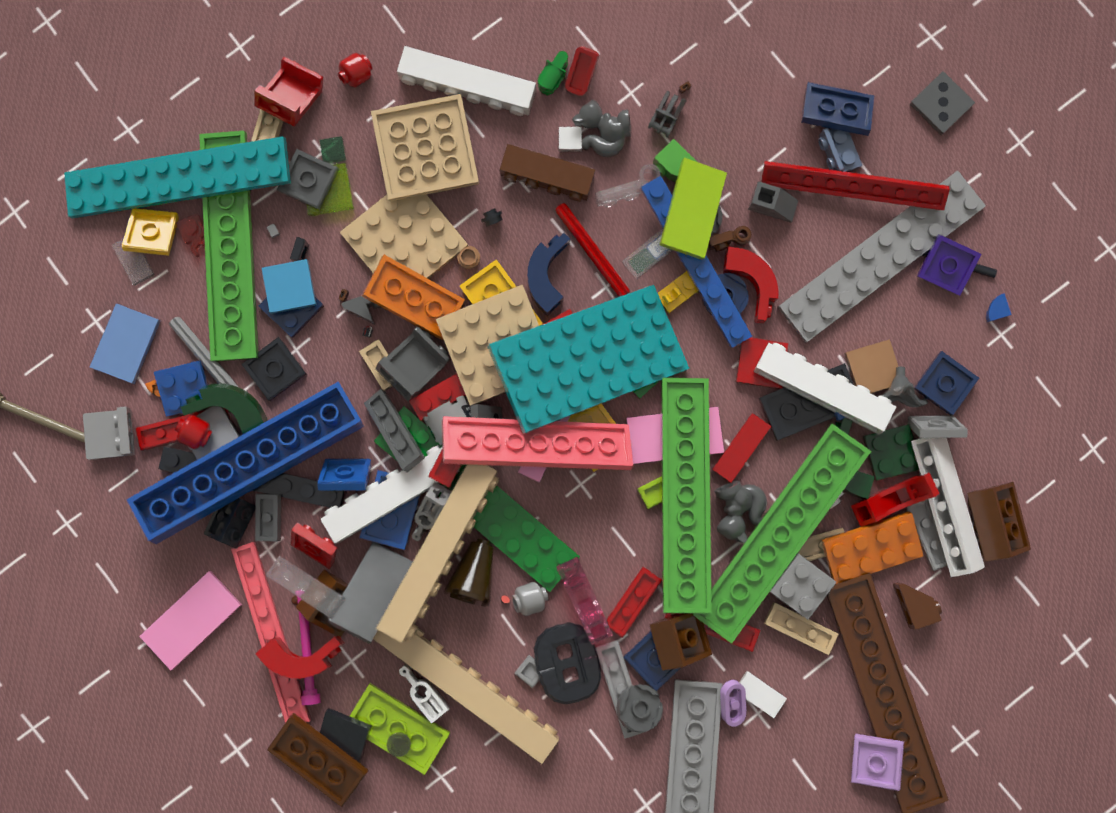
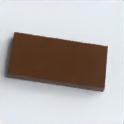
M295 713L289 717L267 749V751L340 807L345 804L369 771Z

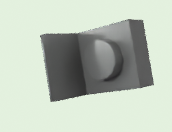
M362 296L342 303L343 308L347 312L375 325L370 307L377 309L381 308V306Z

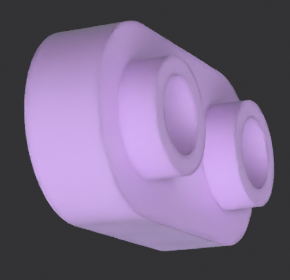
M729 680L722 686L720 691L721 717L729 726L735 727L740 725L746 717V690L738 681Z

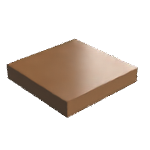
M890 339L844 353L856 387L857 385L864 386L870 390V393L890 388L896 376V367H899Z

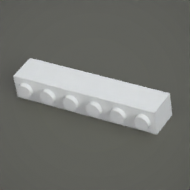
M407 46L404 47L397 69L399 79L407 85L419 84L429 91H444L448 96L461 94V97H465L469 102L475 104L483 102L496 110H501V108L508 109L512 114L523 116V114L529 115L536 93L535 82Z
M768 343L753 372L833 412L837 411L839 414L847 417V419L853 420V422L877 434L885 431L896 409V406L891 404L892 401L884 396L876 397L870 394L868 388L861 385L856 387L848 383L849 379L838 374L834 376L827 372L828 369L819 364L814 366L806 362L807 359L797 353L792 355L786 352V348L780 344L773 343L772 345Z
M920 438L911 441L921 475L930 472L940 493L928 500L951 577L972 574L985 568L947 438Z
M437 445L426 452L428 456L409 472L404 470L399 472L396 469L385 476L387 480L379 484L376 481L367 486V492L358 496L356 493L345 499L346 504L340 508L335 505L324 512L326 516L321 518V521L333 542L340 543L428 491L434 482L439 484V482L429 478L428 475L443 447L440 448Z

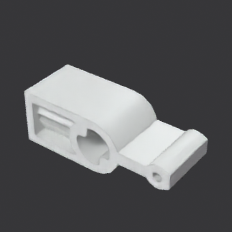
M405 664L399 669L401 676H405L411 683L410 696L432 724L448 711L450 706L429 680H418L411 671L412 668ZM418 685H423L427 688L426 696H419L417 694L419 690Z

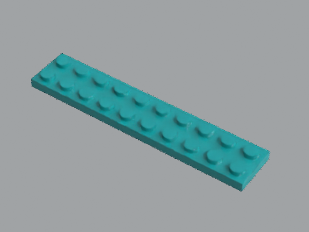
M283 136L64 172L68 217L72 219L291 184L286 138Z

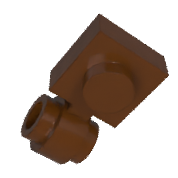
M739 226L734 231L711 236L708 250L715 249L716 252L725 250L729 247L728 244H731L733 241L739 246L746 245L752 237L751 230L746 226ZM739 233L744 234L745 238H741Z

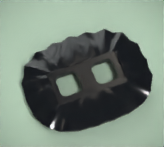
M571 622L546 628L537 637L533 648L536 672L545 694L553 702L565 705L577 703L591 697L599 687L601 670L598 654L590 633L582 625ZM564 644H570L572 656L560 660L556 648ZM570 667H576L578 679L566 683L562 671Z

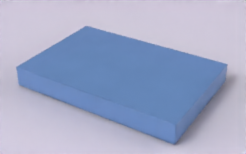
M116 303L90 368L135 384L160 320Z

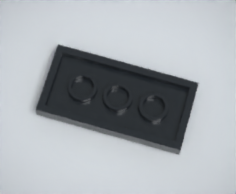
M845 363L827 371L834 376L838 374L849 379L848 383L854 385ZM782 388L758 398L776 441L836 417L833 411L787 388Z

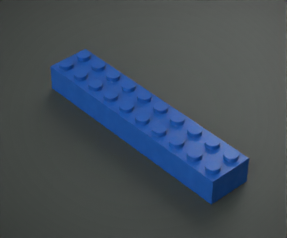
M338 381L128 498L127 502L148 541L158 544L358 431L364 425Z

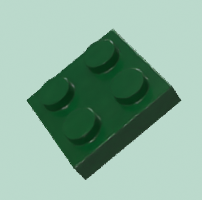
M909 424L885 430L881 434L873 433L863 436L865 447L871 451L868 458L875 481L919 470L911 443L913 436Z

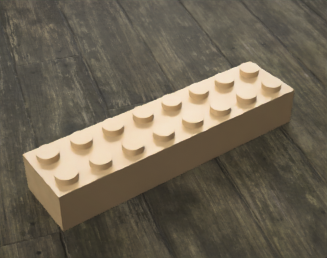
M467 464L376 629L401 643L405 642L406 639L410 640L413 638L418 629L415 623L418 618H424L430 605L426 603L430 596L435 597L442 585L438 583L442 574L447 576L453 565L450 562L453 554L458 555L465 543L462 541L466 532L470 534L476 523V520L473 519L477 511L479 513L483 511L487 504L485 496L488 491L493 492L499 482V478L496 477L497 470L487 465Z

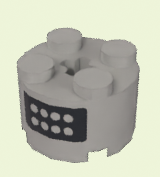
M464 396L457 397V402L454 404L450 403V401L429 412L427 417H423L436 443L443 445V416L471 418V410Z

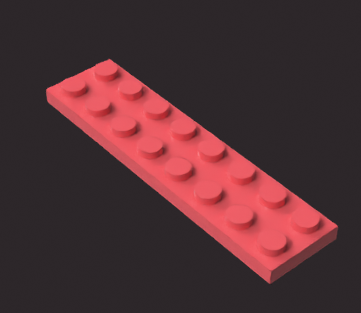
M443 416L442 419L444 464L631 470L633 468L629 424L556 421L523 434L518 420L446 416Z

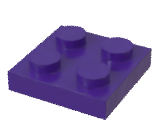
M938 234L917 276L960 296L982 254Z

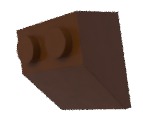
M324 569L297 604L296 608L311 623L335 636L341 637L345 631L329 624L328 619L348 584Z
M682 613L649 624L662 671L685 667L712 655L704 624L693 616L694 613Z

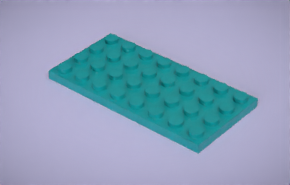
M654 285L493 342L487 346L523 434L661 381L662 378H668L690 369Z

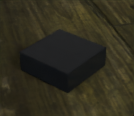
M296 237L290 256L293 262L305 259L309 247L305 239Z

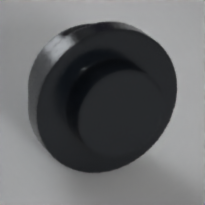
M494 208L483 213L485 218L481 219V222H484L486 227L503 220L501 216L503 213L502 211L497 212Z

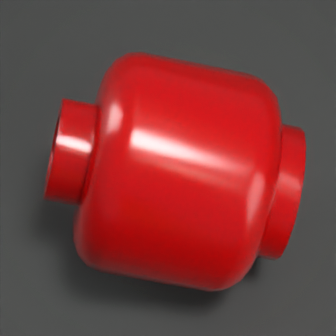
M353 53L339 62L338 77L344 85L348 84L351 87H358L370 79L373 68L365 55Z
M195 415L188 416L186 420L181 418L174 430L178 432V442L194 450L200 448V446L204 448L213 432L210 430V424Z

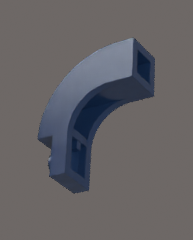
M565 233L560 237L558 235L554 236L549 241L548 248L541 242L534 250L528 265L527 277L530 294L535 304L547 317L564 301V297L550 283L547 273L552 261L570 244V238Z

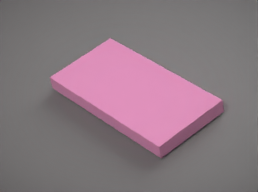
M718 407L709 408L710 454L724 453ZM662 414L626 418V422L629 424L633 464L662 461Z
M209 571L139 637L172 671L240 608L242 604L213 572Z

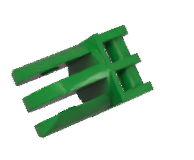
M565 51L558 52L552 62L546 60V66L538 77V88L542 94L552 95L558 89L563 79L566 80L565 70L568 66V54Z

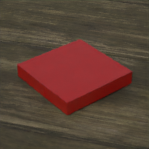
M751 337L743 341L740 347L735 382L782 389L781 385L753 371L768 343L772 345L773 343L780 344L786 348V352L788 350V343Z

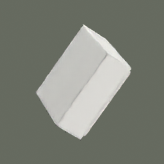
M559 127V151H582V127Z

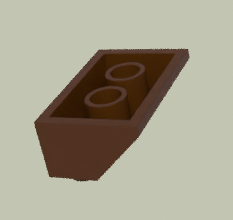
M1014 482L967 493L968 506L973 513L974 529L978 533L979 548L985 562L1011 558L1031 550Z

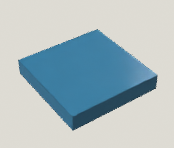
M308 259L262 268L269 312L271 314L317 305Z

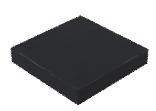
M277 337L258 351L259 359H248L242 363V366L268 401L273 400L307 374L280 337Z
M328 708L325 711L320 733L361 764L372 725Z

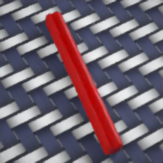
M565 203L560 204L556 208V213L618 297L629 294V288Z

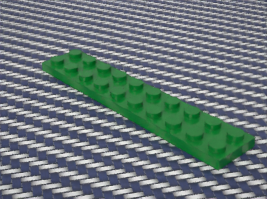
M403 406L398 413L424 457L428 456L426 452L437 445L440 448L443 447V445L436 443L427 425ZM380 433L374 442L396 460ZM467 464L460 465L458 469L460 472L456 473L450 487L439 484L453 491ZM496 486L493 492L488 491L485 496L487 504L481 513L477 511L473 518L476 520L474 528L546 590L551 592L580 556L502 489Z

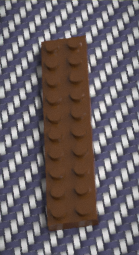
M868 573L835 584L827 594V598L874 735L879 738L904 742L900 791L894 790L901 813H914L949 801L871 574Z

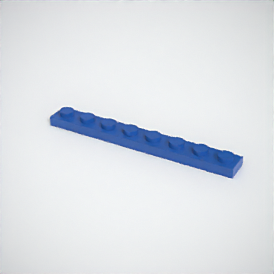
M659 176L641 186L640 189L664 229L672 194L663 178ZM676 251L730 348L752 337L708 257L705 256L701 260Z

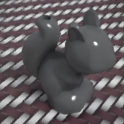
M593 99L582 106L579 114L575 115L572 119L576 126L582 125L588 129H599L600 136L588 135L583 138L582 148L588 150L589 147H592L602 157L617 155L623 149L625 138L631 137L629 110H622L618 117L611 116L609 113L603 115L600 105Z
M734 481L714 491L717 498L725 500L726 506L723 507V510L727 513V516L719 522L717 532L726 539H735L737 542L745 543L748 538L745 534L746 526L742 515L749 511L751 523L757 526L763 518L761 517L766 510L767 498L760 487L752 484L742 485L740 481Z

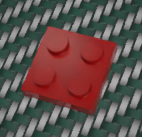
M296 523L291 530L290 545L330 570L336 558L337 547H335V543L326 537L322 539L308 525L302 526Z

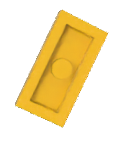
M686 271L658 292L664 309L669 314L699 291Z

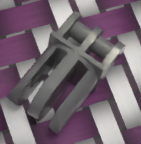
M666 91L648 125L649 129L652 127L657 130V133L662 132L666 134L665 137L667 138L687 101L682 98L673 116L671 112L679 96L674 94L666 111H664L663 108L670 95L669 91ZM656 118L661 120L660 124L655 122ZM664 123L671 125L670 128L663 126Z

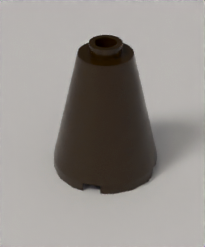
M477 539L476 542L470 543L445 587V595L451 593L450 597L473 605L476 601H482L481 606H489L493 566V547L490 546L489 541Z

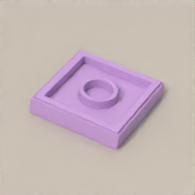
M855 734L851 782L900 791L904 742Z

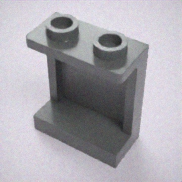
M416 327L412 334L387 357L384 356L378 362L375 370L409 401L447 365L450 358L442 346H437L432 341V337L427 331Z

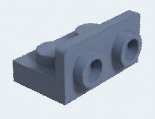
M828 128L822 130L818 143L821 150H825L829 170L850 172L862 167L849 132L835 129L828 130Z

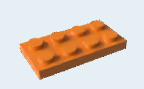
M385 254L381 257L362 294V297L441 340L444 339L436 319L460 310L465 300Z
M910 511L821 540L831 577L836 581V584L923 557L915 521Z

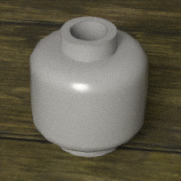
M535 582L517 587L514 595H512V602L516 612L524 616H530L543 611L545 601H548L545 588H540Z

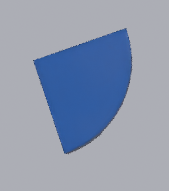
M1005 293L997 296L990 303L986 313L987 322L1012 315Z

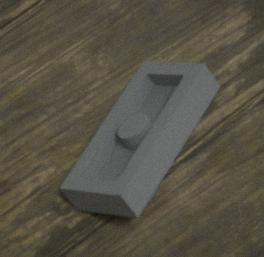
M256 494L255 541H281V494Z

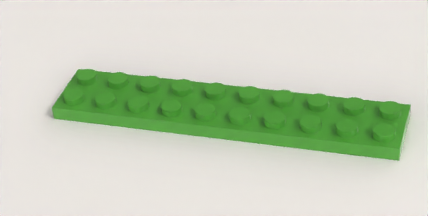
M243 130L199 134L200 150L247 142V133ZM250 190L204 197L202 199L210 360L217 362L259 359Z
M662 378L663 613H712L709 378Z
M831 424L712 587V613H694L693 616L732 644L871 451L834 424Z

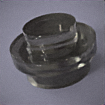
M393 733L387 740V749L393 756H404L410 750L411 741L405 733Z

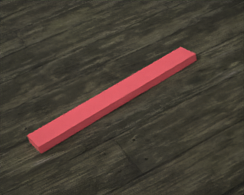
M251 542L231 549L261 647H264L273 638L280 637L288 647L256 543ZM268 668L285 723L293 713L305 722H310L311 719L307 706L301 703V695L303 693L298 678L284 677Z

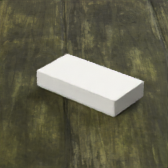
M748 671L739 681L746 690V699L773 718L787 699Z

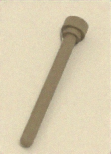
M0 393V409L7 410L85 443L84 432L9 402Z

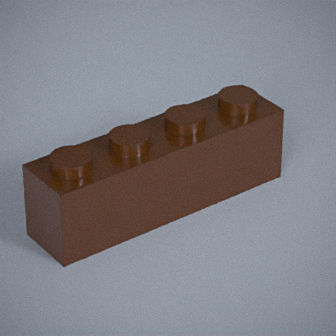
M507 144L500 166V176H503V179L509 182L516 183V181H521L529 188H545L550 194L560 195L562 193L568 195L571 200L581 202L588 199L595 176V169Z

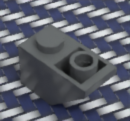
M758 181L748 210L792 223L798 200L779 187Z

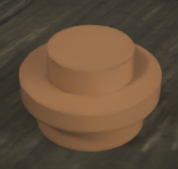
M466 246L458 253L457 260L463 268L472 269L479 264L480 254L475 247Z

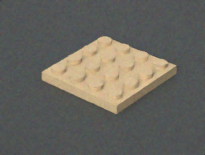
M461 94L371 111L389 202L479 184Z
M427 194L390 202L386 195L340 231L341 235L373 273L381 257L385 254L429 279L454 259L463 248L468 246L466 241Z
M523 285L436 319L470 406L506 392L487 346L493 342L539 326Z

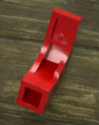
M728 247L725 251L723 274L732 273L750 281L755 288L757 296L754 323L763 324L767 318L771 317L772 304H769V302L775 303L778 300L779 291L776 277L770 266L757 254L742 248Z
M929 472L881 490L869 496L868 499H862L851 505V508L860 527L877 522L905 507L933 498L940 493Z
M335 636L316 653L304 657L293 653L282 639L277 637L273 638L255 654L267 668L278 675L288 678H307L320 674L332 667L333 665L327 658L333 659L342 651L340 647L345 642L340 636Z

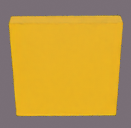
M132 209L121 246L123 251L169 256L179 220L178 213Z

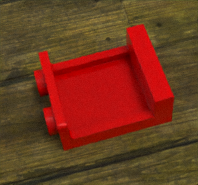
M283 57L280 70L264 88L259 85L254 92V106L295 127L322 93L323 76L298 64L296 61Z

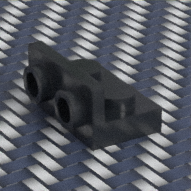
M240 498L230 502L213 513L203 534L223 544L237 548L256 510V506Z

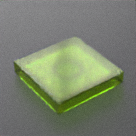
M346 163L333 165L338 167L339 171L320 210L306 204L309 216L354 209Z

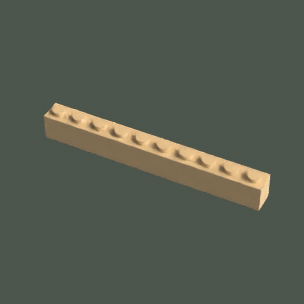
M418 628L413 638L410 640L406 639L403 643L379 630L374 637L375 641L541 764L559 741V736L556 735L558 731L548 723L545 726L537 721L539 717L529 709L526 712L518 707L520 703L510 695L507 697L499 693L500 688L491 681L488 683L480 679L481 674L472 667L469 669L461 665L462 660L453 653L450 655L442 651L444 647L434 639L429 641L423 637L425 633Z

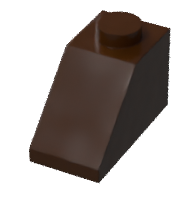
M898 582L893 584L910 629L917 630L942 621L940 617L942 609L937 600L935 601L934 598L906 584Z

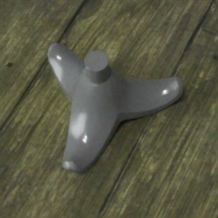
M896 367V376L889 390L881 396L890 399L892 402L900 401L909 407L926 405L928 403L926 398L918 399L916 396L914 385L905 376V367Z

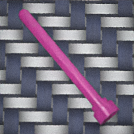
M305 591L298 592V603L306 594ZM299 611L302 656L308 657L312 655L309 621ZM314 676L304 678L305 690H303V695H301L302 705L321 703L320 693L317 692L314 686Z

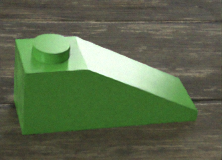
M673 139L654 158L653 165L654 170L661 177L665 175L669 180L676 182L683 158L696 160Z

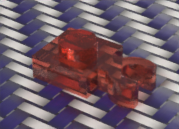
M196 213L176 222L184 242L187 245L192 243L191 251L196 257H199L198 248L204 246L205 249V241L202 239L204 238V225L200 216Z

